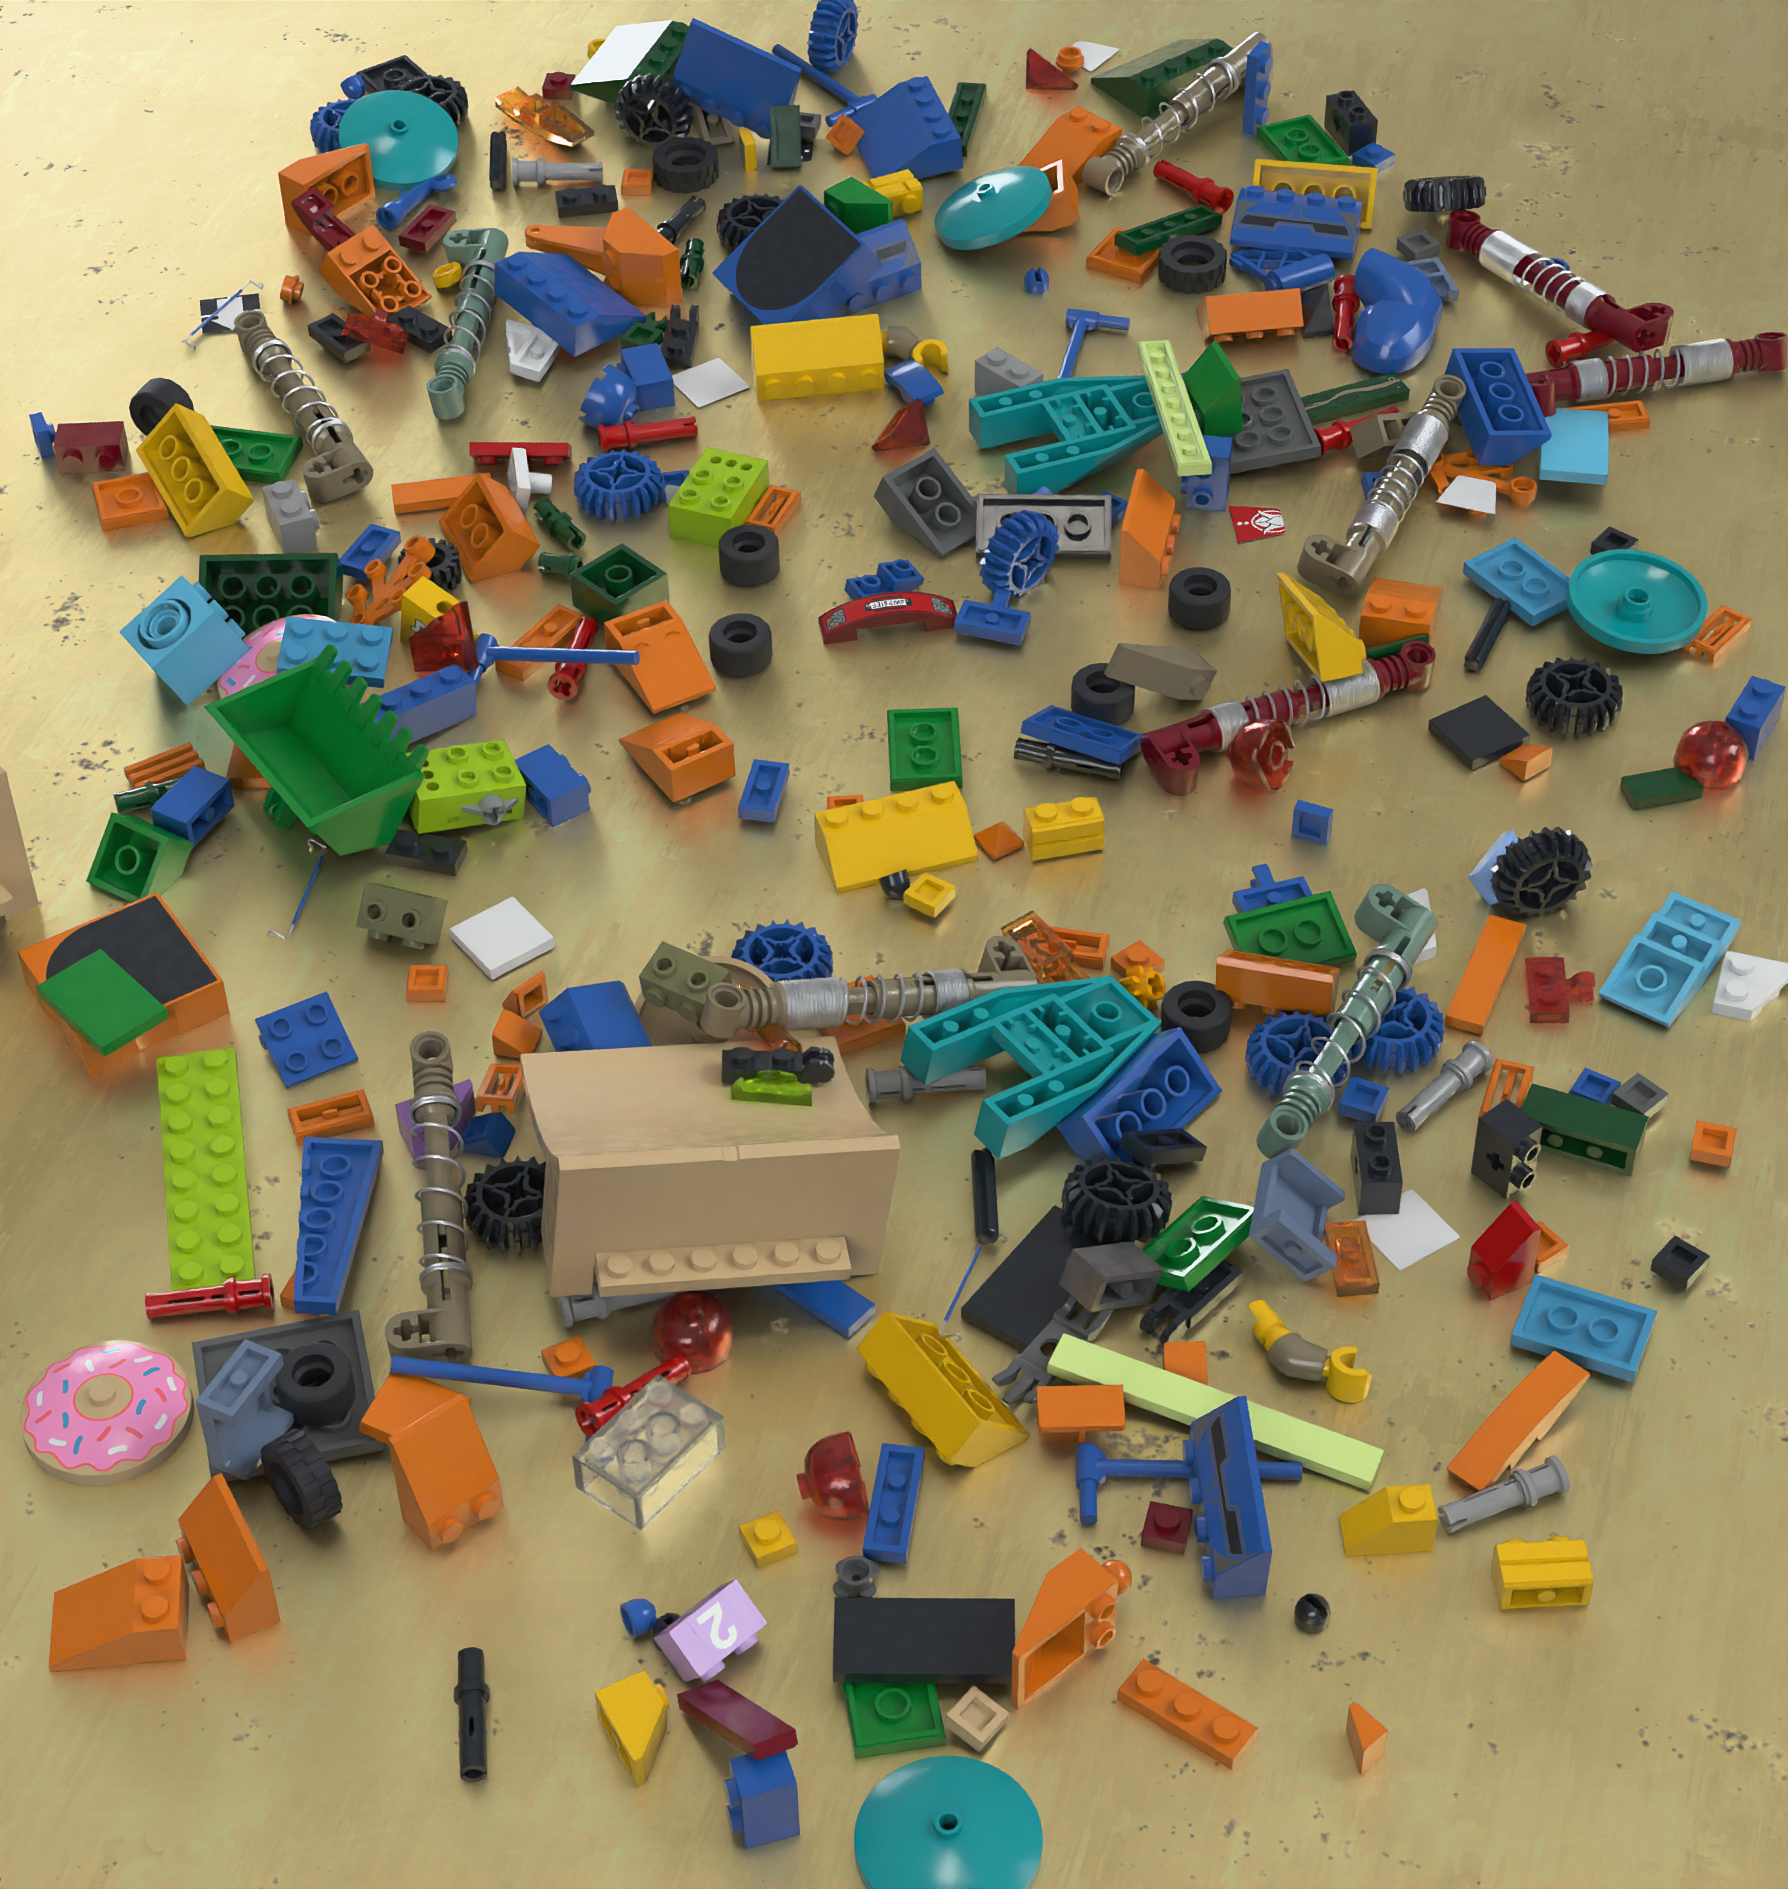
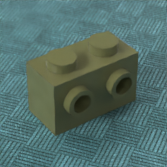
M365 882L356 927L368 929L367 936L371 938L389 941L390 936L393 935L403 938L401 945L424 949L425 943L439 944L448 900L383 884Z
M664 941L661 942L639 975L643 997L655 1007H667L676 1011L690 1022H700L706 996L712 985L721 982L732 984L729 969Z

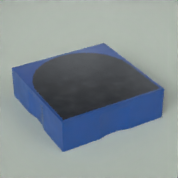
M800 184L712 274L752 315H755L763 325L828 319L843 302L852 297L884 264L856 234Z

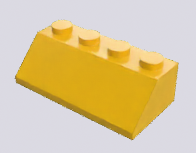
M1256 159L1253 186H1260L1266 191L1275 192L1280 189H1288L1294 191L1295 194L1301 195L1321 193L1327 198L1336 199L1341 196L1353 197L1356 201L1363 202L1360 229L1371 230L1378 168Z
M878 314L750 326L752 373L757 402L884 389V358Z
M175 403L136 449L137 454L181 530L189 538L235 524L255 501L205 416Z
M1284 572L1278 573L1277 579L1285 638L1321 683L1363 674L1362 661L1366 660L1365 646L1361 639H1357L1353 629H1349L1345 625L1344 619L1339 618L1336 615L1335 609L1333 607L1330 608L1320 596Z
M955 781L814 813L815 846L837 893L880 884L879 878L907 869L910 877L923 874L924 872L978 861V853L967 806Z
M885 1311L856 1350L866 1361L865 1368L877 1379L882 1380L887 1386L890 1399L900 1407L905 1408L913 1418L911 1420L913 1427L921 1434L929 1437L936 1446L935 1453L942 1461L951 1466L959 1464L975 1468L1028 1438L1030 1433L948 1337L941 1338L939 1336L940 1327L936 1323Z

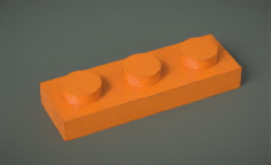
M1145 1659L1139 1663L1118 1689V1701L1231 1770L1257 1739L1258 1727Z

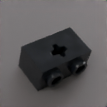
M1354 90L1340 91L1337 94L1326 96L1324 127L1348 157L1353 156V153L1368 144L1376 143L1378 120Z
M1506 1098L1478 1118L1471 1173L1506 1200L1519 1190L1525 1191L1532 1185L1537 1175L1535 1170L1538 1154L1541 1150L1540 1140L1543 1125Z
M1354 1122L1350 1156L1358 1215L1399 1214L1403 1180L1395 1123Z

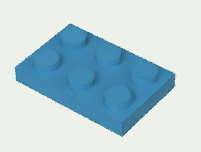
M1516 537L1464 562V575L1494 598H1501L1503 601L1508 600L1511 603L1510 610L1531 626L1568 608L1566 592L1570 578Z
M287 616L277 663V674L313 658H318L324 648L330 644L334 645L338 650L330 671L333 673L342 661H348L353 667L346 685H351L357 677H362L368 683L367 687L384 688L393 638V627Z
M1535 1274L1512 1331L1510 1345L1545 1356H1549L1555 1350L1578 1366L1633 1383L1652 1332L1657 1311Z

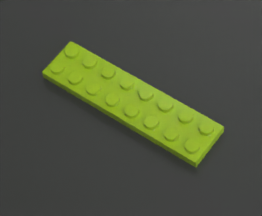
M235 1047L157 1058L171 1290L223 1285L225 1280L233 1277L237 1281L256 1279ZM204 1299L191 1300V1301H183V1302H174V1304H177V1303H185V1302L201 1301V1300H204Z

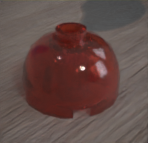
M1257 718L1243 724L1229 743L1227 750L1232 770L1238 780L1249 787L1259 790L1281 789L1289 778L1294 762L1288 760V748L1295 749L1292 729L1286 721L1274 718Z
M1710 720L1695 723L1682 734L1672 761L1674 767H1677L1679 770L1682 769L1685 773L1689 774V778L1700 782L1703 788L1723 790L1728 789L1732 782L1737 781V784L1742 781L1748 763L1749 752L1745 738L1734 727L1724 721Z
M694 1290L677 1292L665 1299L655 1312L651 1327L652 1348L655 1357L661 1364L674 1355L683 1356L690 1365L691 1374L696 1375L712 1371L728 1359L729 1350L732 1345L734 1346L735 1331L728 1308L716 1296L705 1291Z
M851 1432L833 1433L819 1439L809 1448L804 1458V1472L797 1474L802 1499L811 1498L813 1505L820 1514L837 1521L861 1518V1516L869 1515L870 1510L865 1481H862L859 1468L861 1464Z

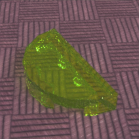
M759 1071L757 1078L744 1082L743 1077H741L732 1085L731 1100L812 1107V1089L808 1083L802 1084L797 1082L795 1074L783 1071Z

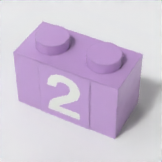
M735 1579L717 1587L656 1635L654 1640L684 1682L699 1677L705 1682L725 1667L722 1659L732 1651L739 1655L759 1640L755 1633L764 1627L767 1622Z

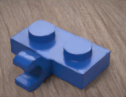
M998 588L991 605L964 600L954 621V632L1021 646L1031 623V613L1011 609V604H1008L1011 591Z
M1262 864L1252 867V872L1256 879L1250 880L1251 888L1233 892L1232 903L1237 913H1242L1313 894L1303 876L1275 882L1268 865Z

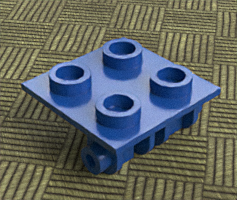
M327 991L255 1019L261 1033L259 1035L260 1043L264 1050H269L286 1088L358 1060L357 1054Z

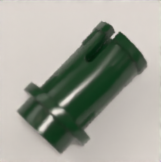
M542 552L538 559V566L544 567H539L538 571L541 574L566 576L570 580V573L584 566L583 559L575 553H570L566 556Z

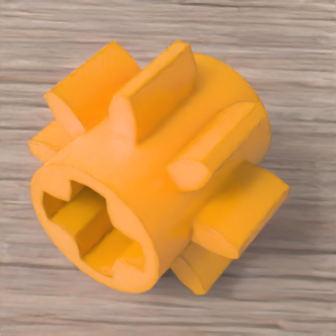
M1141 965L1127 968V977L1119 979V983L1149 1011L1157 1010L1158 1005L1156 1001L1163 999L1166 992L1165 981L1161 974L1153 971V966L1143 968Z

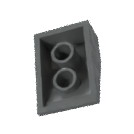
M935 448L882 477L874 498L896 525L939 558L976 538L977 503Z

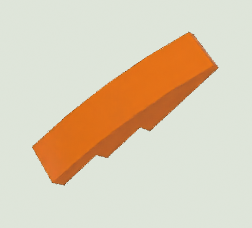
M1554 1350L1521 1381L1477 1429L1447 1466L1448 1473L1475 1492L1492 1487L1507 1467L1511 1470L1514 1468L1534 1440L1540 1442L1589 1379L1590 1373Z

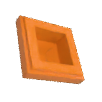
M1004 821L973 835L974 840L993 860L1024 847V841Z

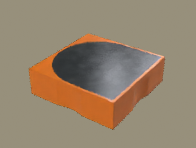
M158 892L17 951L26 985L45 1013L60 1026L67 1045L88 1075H92L137 1055L159 1041L182 1035L230 1013L223 980ZM99 949H102L166 1007L169 1019L105 1057L38 996L36 990L37 985Z

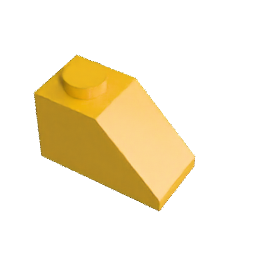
M1430 1484L1386 1486L1339 1515V1526L1345 1557L1433 1551L1437 1515Z
M642 1670L595 1691L598 1719L637 1787L646 1783L667 1730L665 1710L670 1708L668 1697L660 1683L653 1685L646 1671Z

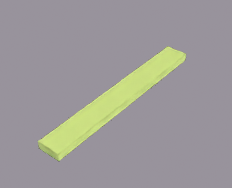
M1170 341L1138 342L1137 354L1177 475L1212 474V462Z
M1063 1333L1047 1365V1373L1079 1385L1123 1384L1125 1402L1190 1426L1191 1422L1237 1397ZM1247 1400L1255 1450L1288 1462L1302 1463L1304 1468L1364 1490H1370L1383 1459V1449Z

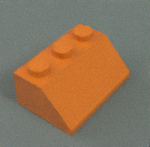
M1300 288L1205 297L1195 308L1204 340L1214 339V342H1218V344L1233 342L1234 337L1244 336L1245 341L1262 340L1266 334H1276V338H1289L1295 336V332H1298L1304 326Z
M1137 468L1121 527L1119 585L1159 589L1162 576L1168 577L1171 556L1167 555H1174L1176 535L1173 534H1179L1181 514H1175L1176 500L1144 469Z
M481 473L475 476L438 521L449 543H452L454 548L458 549L460 563L469 580L473 582L520 570L540 547L536 536L509 488Z
M1227 949L1217 956L1215 989L1226 993L1230 999L1231 1008L1247 1009L1248 1004L1263 1006V1013L1277 1016L1280 1010L1285 1013L1286 1010L1294 1012L1297 1009L1301 1015H1307L1312 1010L1314 1017L1320 1018L1335 1011L1341 968Z
M222 1473L214 1475L178 1519L182 1537L175 1541L179 1553L182 1554L184 1564L192 1562L196 1569L191 1572V1577L199 1596L208 1594L211 1603L206 1604V1608L214 1628L219 1629L223 1627L230 1643L277 1624L281 1620L268 1566Z

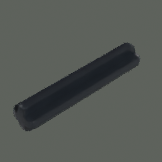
M494 131L490 135L489 181L490 187L493 190L497 188L503 190L506 187L507 140L506 134L503 131L499 133Z
M1497 598L1493 601L1464 657L1465 662L1463 665L1467 670L1472 669L1477 672L1482 669L1510 614L1511 603L1508 600L1503 601L1501 598Z
M984 1147L982 1150L975 1149L971 1154L975 1235L978 1237V1242L982 1245L995 1243L999 1238L995 1159L992 1156V1152Z

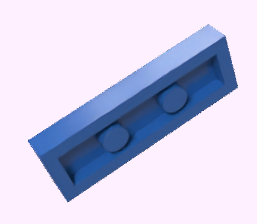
M1260 41L1247 54L1242 132L1249 135H1254L1257 132V127L1265 125L1270 114L1267 108V100L1271 92L1269 72L1273 65V57L1270 56L1271 44Z
M882 1443L862 1548L863 1557L868 1560L907 1564L925 1461L924 1447Z

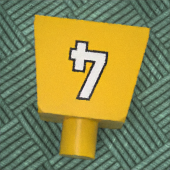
M422 576L402 595L400 642L438 658L447 659L459 647L472 652L479 634L467 628L468 609L465 604L426 577Z

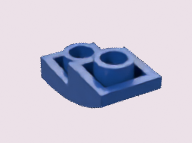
M911 358L884 370L886 383L899 388L903 400L916 407L928 406L935 401L934 398L944 394L943 388L922 365Z
M898 559L893 562L879 563L876 575H864L847 579L844 591L852 600L888 592H911L923 584L924 577L908 559Z

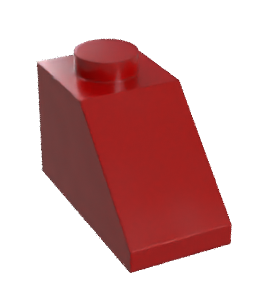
M1518 1201L1510 1203L1471 1246L1467 1267L1468 1277L1471 1283L1476 1288H1480L1490 1301L1532 1283L1541 1228Z

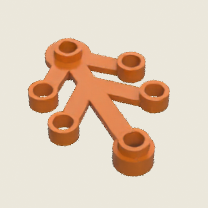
M1472 448L1467 449L1465 452L1445 456L1441 451L1426 476L1431 478L1438 489L1437 500L1450 486L1446 476L1454 479L1457 476H1466L1496 483V492L1509 495L1512 503L1519 507L1529 506L1535 500L1537 492L1536 481L1529 477H1517L1509 483L1486 476L1494 474L1500 479H1509L1514 474L1515 463L1511 465L1479 466ZM1461 464H1463L1465 467L1460 468V467H1457L1456 465H1461ZM1468 509L1473 515L1486 514L1485 512Z
M415 535L406 541L404 545L406 556L387 582L385 575L388 569L380 559H374L366 565L364 573L372 581L374 600L367 608L366 601L369 598V593L361 584L351 587L345 595L346 599L353 606L354 612L348 623L380 626V621L397 611H401L402 595L422 576L429 579L432 574L426 563L432 559L436 550L426 537Z

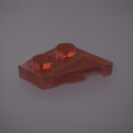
M467 601L455 604L445 614L431 621L427 627L409 637L415 672L439 671L453 664L458 665L463 671H471L479 667Z

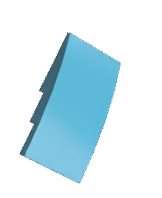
M1556 408L1555 415L1544 417L1552 436L1549 441L1539 446V480L1606 485L1609 458L1607 412Z
M1671 891L1658 913L1653 912L1640 935L1635 933L1600 989L1599 997L1669 1028L1717 966L1739 932L1741 920Z

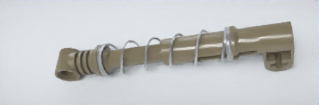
M1254 32L1224 57L1212 60L1208 64L1207 71L1203 74H1195L1194 82L1185 89L1178 88L1177 96L1168 104L1165 102L1160 103L1159 111L1161 115L1155 120L1143 117L1141 120L1143 129L1138 134L1125 132L1116 141L1115 147L1107 152L1106 155L1090 158L1082 173L1083 182L1105 194H1115L1120 189L1124 178L1132 170H1139L1149 163V158H1154L1161 153L1163 143L1175 142L1180 135L1181 129L1193 127L1197 122L1198 116L1210 113L1217 100L1226 99L1238 87L1245 89L1247 54L1260 41L1270 43L1269 39L1260 32ZM1271 45V55H1270L1271 57H1273L1272 45ZM1273 65L1269 72V83L1273 79ZM1162 105L1167 106V110L1164 112L1161 110ZM1144 120L1151 121L1149 125L1144 126ZM1178 128L1174 139L1163 141L1164 138ZM1158 143H1161L1157 153L1150 156L1149 151Z
M250 310L238 315L235 318L234 325L242 351L245 354L251 355V363L255 371L260 374L261 379L265 382H272V394L278 398H284L282 403L284 411L294 415V424L297 428L306 431V440L318 455L308 460L302 467L310 499L317 503H328L367 486L373 477L372 466L353 442V435L347 424L339 419L335 408L327 403L324 393L315 387L312 377L303 370L300 361L292 356L289 346L281 339L276 338L267 326L262 312ZM293 360L297 362L300 370H293L291 367ZM296 372L301 373V378H299ZM304 375L309 378L312 386L304 385ZM264 377H273L274 380H268ZM275 382H277V384L285 393V395H278L275 393ZM286 400H287V406H288V408H289L290 410H288V409L286 408V406H285Z
M426 1031L414 1037L410 1044L414 1098L410 1101L409 1117L412 1122L417 1124L411 1128L410 1133L415 1137L425 1138L426 1155L414 1159L412 1165L415 1168L427 1170L428 1186L420 1189L414 1195L417 1200L421 1201L422 1223L417 1226L416 1230L423 1234L424 1256L419 1259L418 1263L425 1267V1269L420 1273L419 1283L422 1292L427 1296V1309L396 1314L386 1324L385 1336L391 1360L392 1356L458 1364L472 1356L468 1292L472 1289L473 1272L466 1263V1252L470 1248L471 1239L464 1230L463 1221L468 1215V1205L461 1196L460 1190L465 1183L466 1173L464 1168L455 1161L463 1151L464 1145L461 1135L453 1129L461 1118V1106L458 1097L454 1095L452 1076L454 1067L448 1039L437 1031ZM418 1127H424V1135L416 1134L414 1130ZM449 1130L458 1137L460 1142L459 1150L452 1159L450 1157ZM426 1158L427 1167L416 1164L418 1160ZM451 1162L460 1169L462 1174V1180L458 1187L452 1184ZM462 1203L464 1205V1214L462 1211ZM447 1247L448 1254L442 1253L441 1248ZM442 1257L448 1258V1262H442ZM443 1269H448L450 1287H444ZM445 1294H450L451 1300H445ZM429 1334L430 1342L422 1343V1335Z

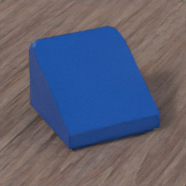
M501 1111L499 1113L492 1112L469 1119L461 1136L464 1142L463 1152L495 1158L504 1157L515 1135V1128Z

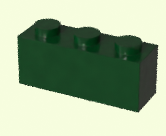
M1531 1084L1521 1110L1543 1125L1540 1140L1541 1151L1632 1176L1644 1144L1649 1116L1552 1088Z

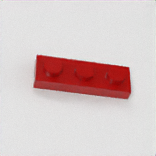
M469 442V455L473 459H478V464L497 465L498 459L510 460L512 447L526 450L528 465L531 464V460H543L544 465L552 466L563 465V460H572V447L569 443Z

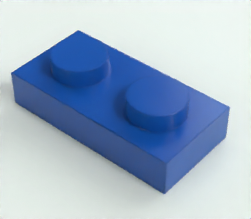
M370 524L340 558L343 575L368 581L369 578L364 573V568L374 559H380L384 563L401 543L400 532Z
M754 759L738 806L739 818L775 822L790 775L789 763Z

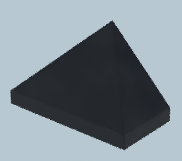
M1328 286L1301 293L1304 326L1299 331L1303 339L1334 335Z

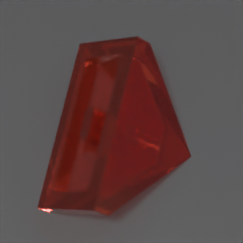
M1029 48L1026 60V89L1076 90L1079 85L1046 58L1032 48Z
M916 398L897 410L871 448L877 452L929 445L930 439L922 401Z

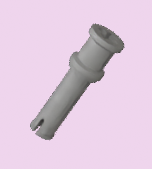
M512 158L513 185H518L519 182H537L538 185H543V183H546V180L603 182V162L555 163L546 162V159L538 158L537 161H519L518 158Z
M1477 1041L1467 1042L1462 1048V1053L1455 1059L1447 1060L1441 1067V1074L1396 1113V1121L1400 1127L1404 1129L1411 1122L1406 1131L1410 1133L1416 1131L1428 1117L1456 1092L1468 1090L1472 1086L1475 1077L1481 1072L1486 1073L1493 1067L1494 1061L1489 1050Z
M983 1064L969 1066L926 1085L906 1066H899L898 1070L875 1072L873 1068H866L865 1085L867 1100L869 1104H873L877 1099L900 1097L902 1101H908L912 1099L913 1095L925 1093L986 1090L985 1066Z
M598 1282L593 1283L592 1294L558 1297V1304L564 1326L569 1328L573 1327L574 1322L593 1317H598L600 1320L607 1319V1316L611 1315V1311L677 1295H685L686 1291L600 1297Z
M1554 1455L1547 1457L1542 1465L1527 1471L1522 1468L1513 1471L1508 1480L1500 1484L1488 1487L1455 1502L1439 1506L1437 1509L1440 1514L1438 1515L1439 1520L1445 1531L1452 1533L1464 1526L1503 1512L1511 1507L1518 1505L1532 1507L1537 1504V1499L1555 1492L1559 1494L1569 1492L1570 1482L1568 1474L1558 1457Z

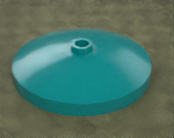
M387 90L364 96L347 109L339 125L338 146L339 149L363 143L369 145L374 186L392 191H401L403 188L409 191L427 179L447 174L451 170L457 157L458 133L452 118L436 102L413 92Z
M1012 166L986 173L966 183L944 201L935 216V229L941 241L953 249L973 250L998 244L1019 234L1041 217L1052 200V187L1046 174L1035 167Z
M1633 549L1603 551L1584 559L1572 572L1566 592L1568 609L1574 620L1585 632L1611 647L1641 654L1670 652L1689 644L1700 633L1708 607L1703 588L1686 569L1660 555Z
M960 1756L929 1757L896 1769L872 1789L863 1802L856 1820L854 1831L855 1860L859 1875L866 1889H1031L1038 1875L1042 1860L1043 1835L1041 1821L1037 1809L1027 1792L1017 1781L999 1768L972 1758Z

